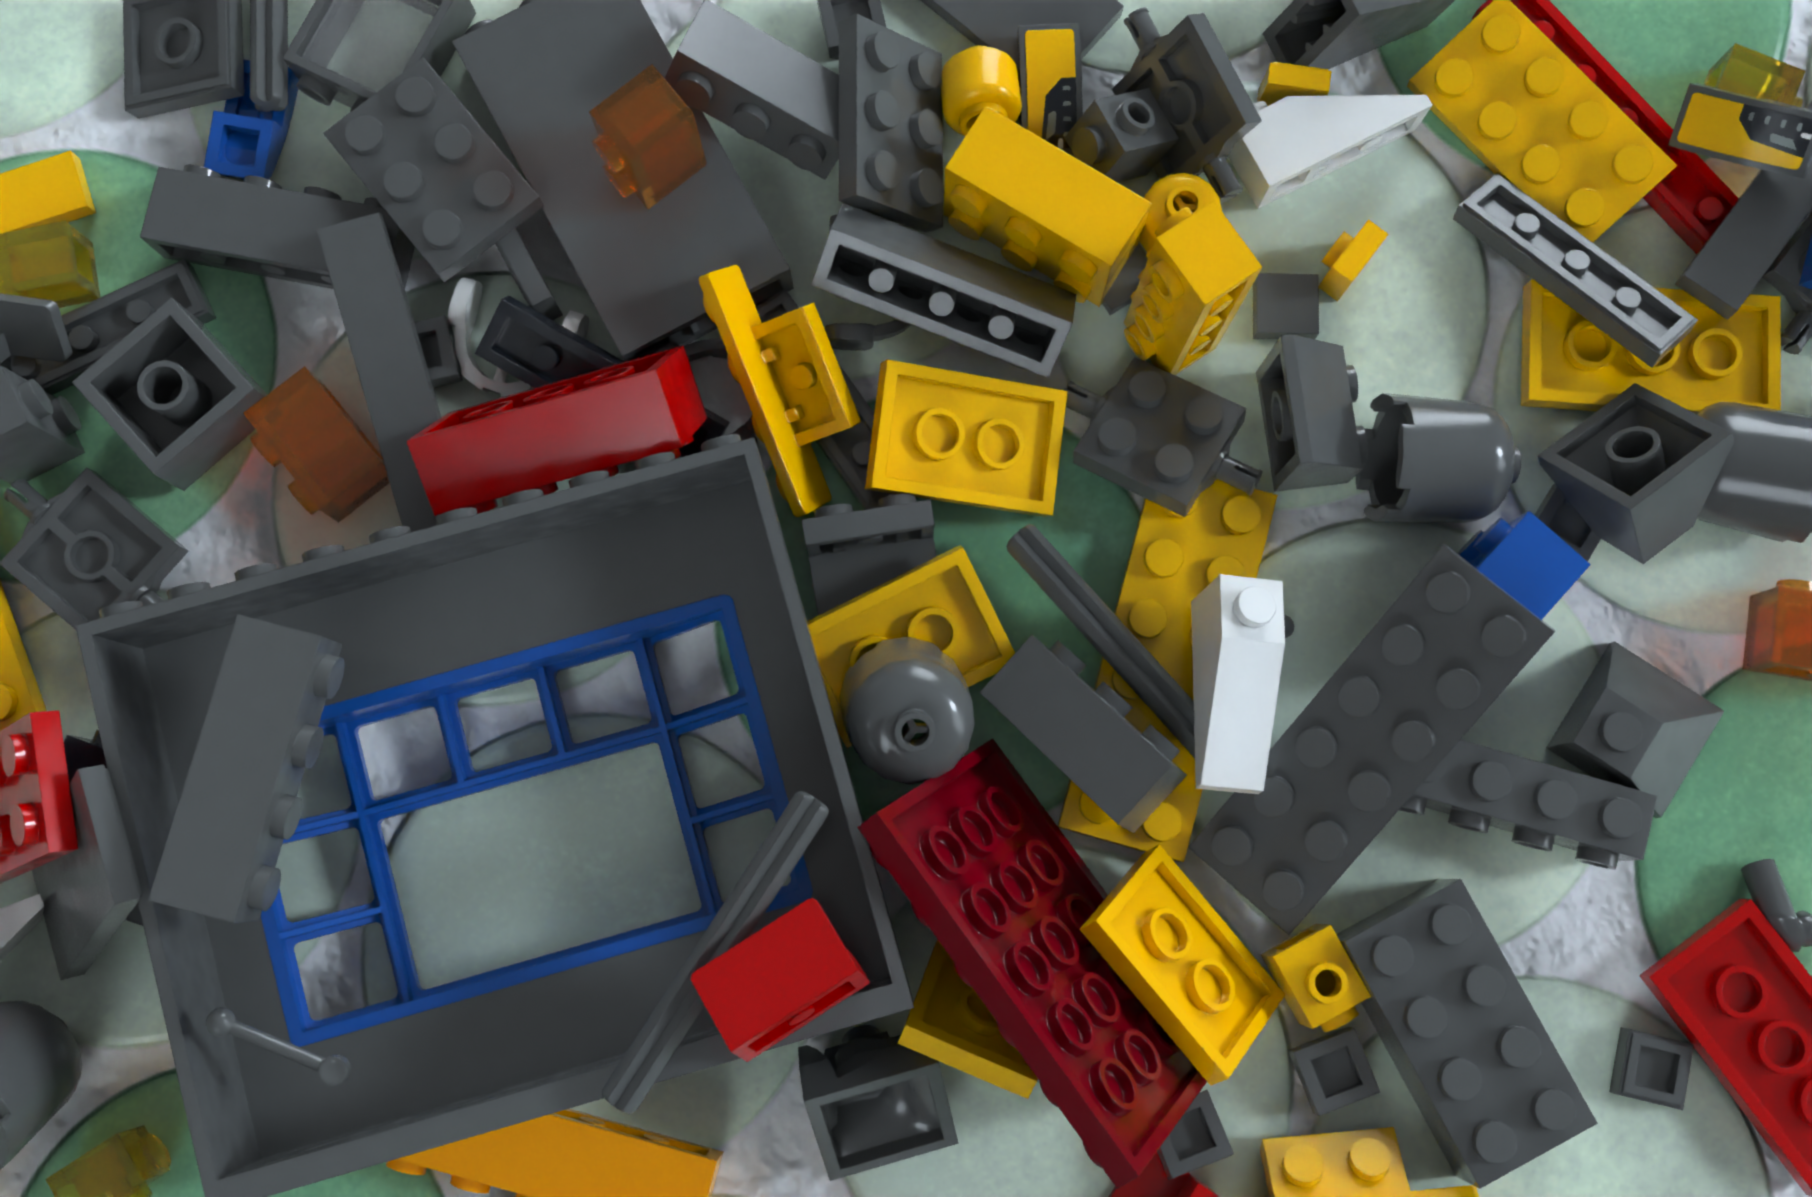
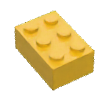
M988 106L984 107L945 167L944 215L949 217V224L957 232L972 240H979L980 237L1001 248L1002 256L1015 267L1028 272L1034 268L1053 279L1054 286L1076 294V302L1084 303L1088 300L1098 307L1102 304L1103 298L1138 245L1152 204L1140 195Z

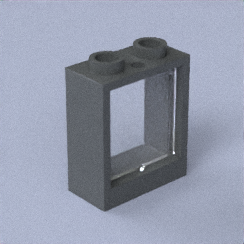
M316 0L286 51L283 60L299 81L296 86L304 94L327 106H330L332 101L335 100L350 107L351 112L423 57L441 77L456 50L452 41L466 33L476 15V11L470 0Z

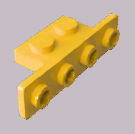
M732 265L699 277V284L703 291L705 311L716 324L725 345L730 372L742 387L752 412L754 431L757 437L765 444L775 468L778 490L781 496L789 503L795 517L809 514L831 501L832 498L810 442L861 423L815 303L805 305L762 323L738 265Z
M1394 1127L1262 1139L1260 1146L1269 1197H1479L1477 1187L1474 1185L1410 1191Z

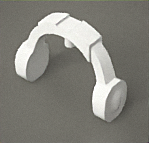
M463 276L454 289L448 309V322L455 327V350L457 359L462 367L461 374L477 388L486 393L491 391L500 394L501 397L534 388L523 381L505 383L508 373L499 367L496 369L493 380L488 378L479 369L472 356L471 331L476 323L483 286L479 281ZM570 310L562 326L586 339L589 317L586 314Z

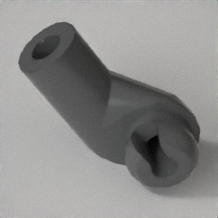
M1763 859L1742 867L1741 871L1752 901L1792 952H1799L1801 947L1812 946V914L1806 911L1795 913L1775 860Z

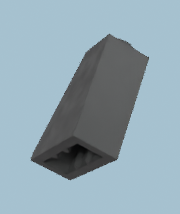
M1294 0L1262 34L1277 62L1330 69L1426 28L1455 0Z

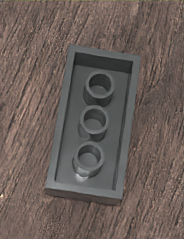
M1438 879L1336 934L1371 995L1370 998L1364 1000L1361 1004L1456 1177L1481 1189L1598 1124L1461 879Z

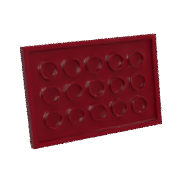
M992 738L962 757L952 770L938 778H930L876 812L857 828L869 843L875 860L890 872L911 901L912 909L918 920L924 926L931 929L949 954L959 977L974 989L995 1018L1002 1037L1018 1050L1036 1075L1046 1098L1053 1105L1059 1107L1082 1139L1089 1158L1105 1171L1118 1189L1141 1175L1207 1081L1080 931L1083 924L1108 894Z

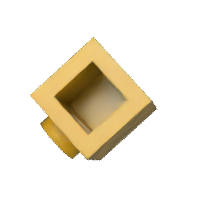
M1314 924L1260 954L1276 984L1286 994L1284 998L1300 1025L1312 1029L1321 1026L1323 1032L1335 1030L1355 1019L1359 1015L1355 1006L1371 997L1331 925Z

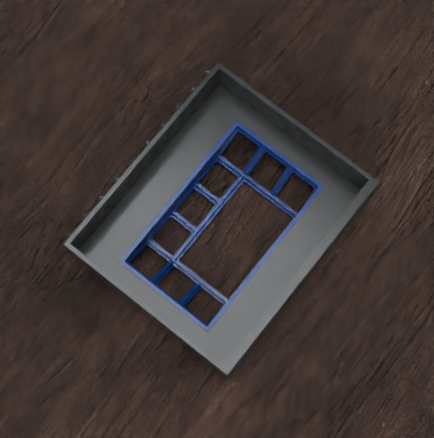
M738 434L715 437L701 444L702 452L677 459L674 453L671 452L650 455L635 462L636 470L612 477L609 476L608 471L585 473L569 480V489L544 495L540 489L516 492L502 499L504 507L479 514L476 508L451 510L436 517V526L411 532L408 526L386 528L372 533L369 536L370 544L344 550L342 545H327L314 548L302 554V563L278 569L277 565L273 563L249 566L234 573L236 581L212 588L208 582L180 585L167 591L168 600L144 606L141 601H126L108 605L99 610L100 619L75 625L107 768L143 894L138 901L205 1197H268L603 1099V1087L724 903L721 899L704 836L705 829L765 809L772 810L775 822H777L795 793L799 791L807 792L825 804L829 809V813L790 873V883L787 886L781 887L751 935L807 899L814 898L823 908L845 947L857 959L870 984L766 1051L914 1008L913 996L869 843L857 828L864 823L764 465L754 437L742 441ZM237 614L320 635L343 644L339 656L344 659L345 663L343 679L336 695L332 699L326 698L318 727L323 728L324 736L334 735L336 737L351 798V805L347 809L300 819L292 837L288 840L284 839L282 845L356 828L359 831L374 892V900L371 903L292 923L286 918L279 888L273 904L267 911L261 912L259 921L230 923L148 901ZM720 621L736 676L738 692L733 696L678 715H673L658 665L655 646L659 642ZM634 652L651 714V721L645 725L575 744L572 740L556 678L557 673L622 653ZM534 679L552 744L551 750L476 772L473 768L458 709L459 700ZM434 707L437 712L452 772L451 778L447 781L376 800L373 795L358 734L359 729L363 726ZM741 714L746 715L764 778V787L717 804L698 808L679 743L681 735ZM657 743L661 751L700 897V910L433 988L423 989L420 986L381 828L382 821ZM380 923L397 986V996L388 1001L322 1020H312L309 1015L295 956V945L299 942L367 924ZM705 1006L655 1083L740 1059V1057L730 1052ZM216 1008H228L234 1013L237 1021L319 1056L327 1058L332 1055H342L351 1064L350 1076L339 1085H326L320 1080L316 1070L231 1034L223 1037L213 1036L206 1027L207 1016Z

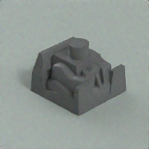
M860 1025L850 1029L843 1036L842 1044L826 1048L824 1055L818 1049L808 1045L798 1047L803 1100L830 1181L959 1144L939 1061L897 1044L900 1035L889 1037L887 1031L880 1033L878 1028L871 1025Z

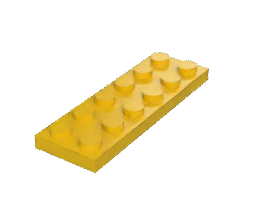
M1218 479L1199 494L1186 517L1144 498L1114 614L1192 700L1191 601L1219 574L1257 578L1278 496L1255 488L1252 495H1248L1246 492ZM1102 656L1094 690L1104 681L1133 707L1125 716L1131 724L1141 733L1151 724L1176 746L1180 752L1172 761L1187 776L1135 833L1118 825L1069 779L1057 826L1060 829L1146 852L1160 844L1172 860L1184 862L1203 790L1196 789L1195 758Z

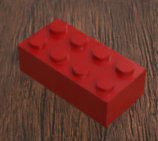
M684 345L449 412L406 442L434 516L460 508H476L479 514L496 508L498 506L496 499L516 492L540 489L544 495H548L559 489L556 482L585 473L608 471L609 476L612 477L619 473L617 465L642 459L650 455L671 452L674 453L675 458L681 456L679 448L694 441L693 434L705 422L707 414Z

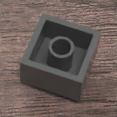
M172 297L72 381L76 388L154 475L183 491L280 409L208 328Z

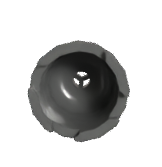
M1382 393L1372 400L1370 408L1374 412H1378V414L1376 415L1373 429H1365L1368 441V458L1366 463H1362L1363 469L1356 475V488L1369 490L1372 505L1368 504L1364 508L1366 517L1375 522L1466 523L1480 520L1497 510L1505 499L1511 484L1515 483L1521 470L1520 451L1514 446L1509 426L1497 411L1485 405L1469 401Z
M1718 402L1701 410L1697 415L1733 433L1734 444L1697 519L1779 542L1787 540L1798 543L1804 542L1812 532V416L1736 402Z
M912 637L882 640L876 644L875 648L861 655L855 665L850 667L845 673L839 696L844 728L851 745L862 763L882 778L904 784L921 783L930 778H938L952 770L968 750L975 726L972 698L966 680L954 660L943 653L932 642ZM913 719H920L925 723H915ZM907 722L909 727L902 735V727ZM915 733H924L920 738L912 740Z
M26 1001L0 1002V1170L69 1101L77 1088L82 1071L80 1048L63 1020L43 1007Z

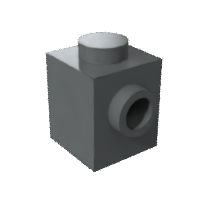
M1149 88L1094 100L1064 137L1076 159L1116 182L1148 175L1179 139Z

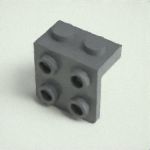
M897 494L879 499L877 501L878 508L853 512L851 504H833L814 510L815 518L802 520L818 615L937 557L934 543L935 523L931 500L916 502V497L913 494Z

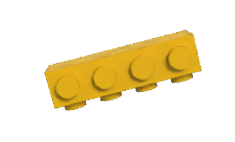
M1214 200L1195 213H1192L1189 207L1180 209L1162 222L1155 230L1157 238L1153 247L1146 254L1148 258L1146 266L1138 275L1140 281L1137 289L1130 296L1132 302L1123 322L1127 327L1124 329V335L1133 352L1141 360L1145 361L1149 358L1154 366L1173 375H1177L1216 349L1262 269V265Z

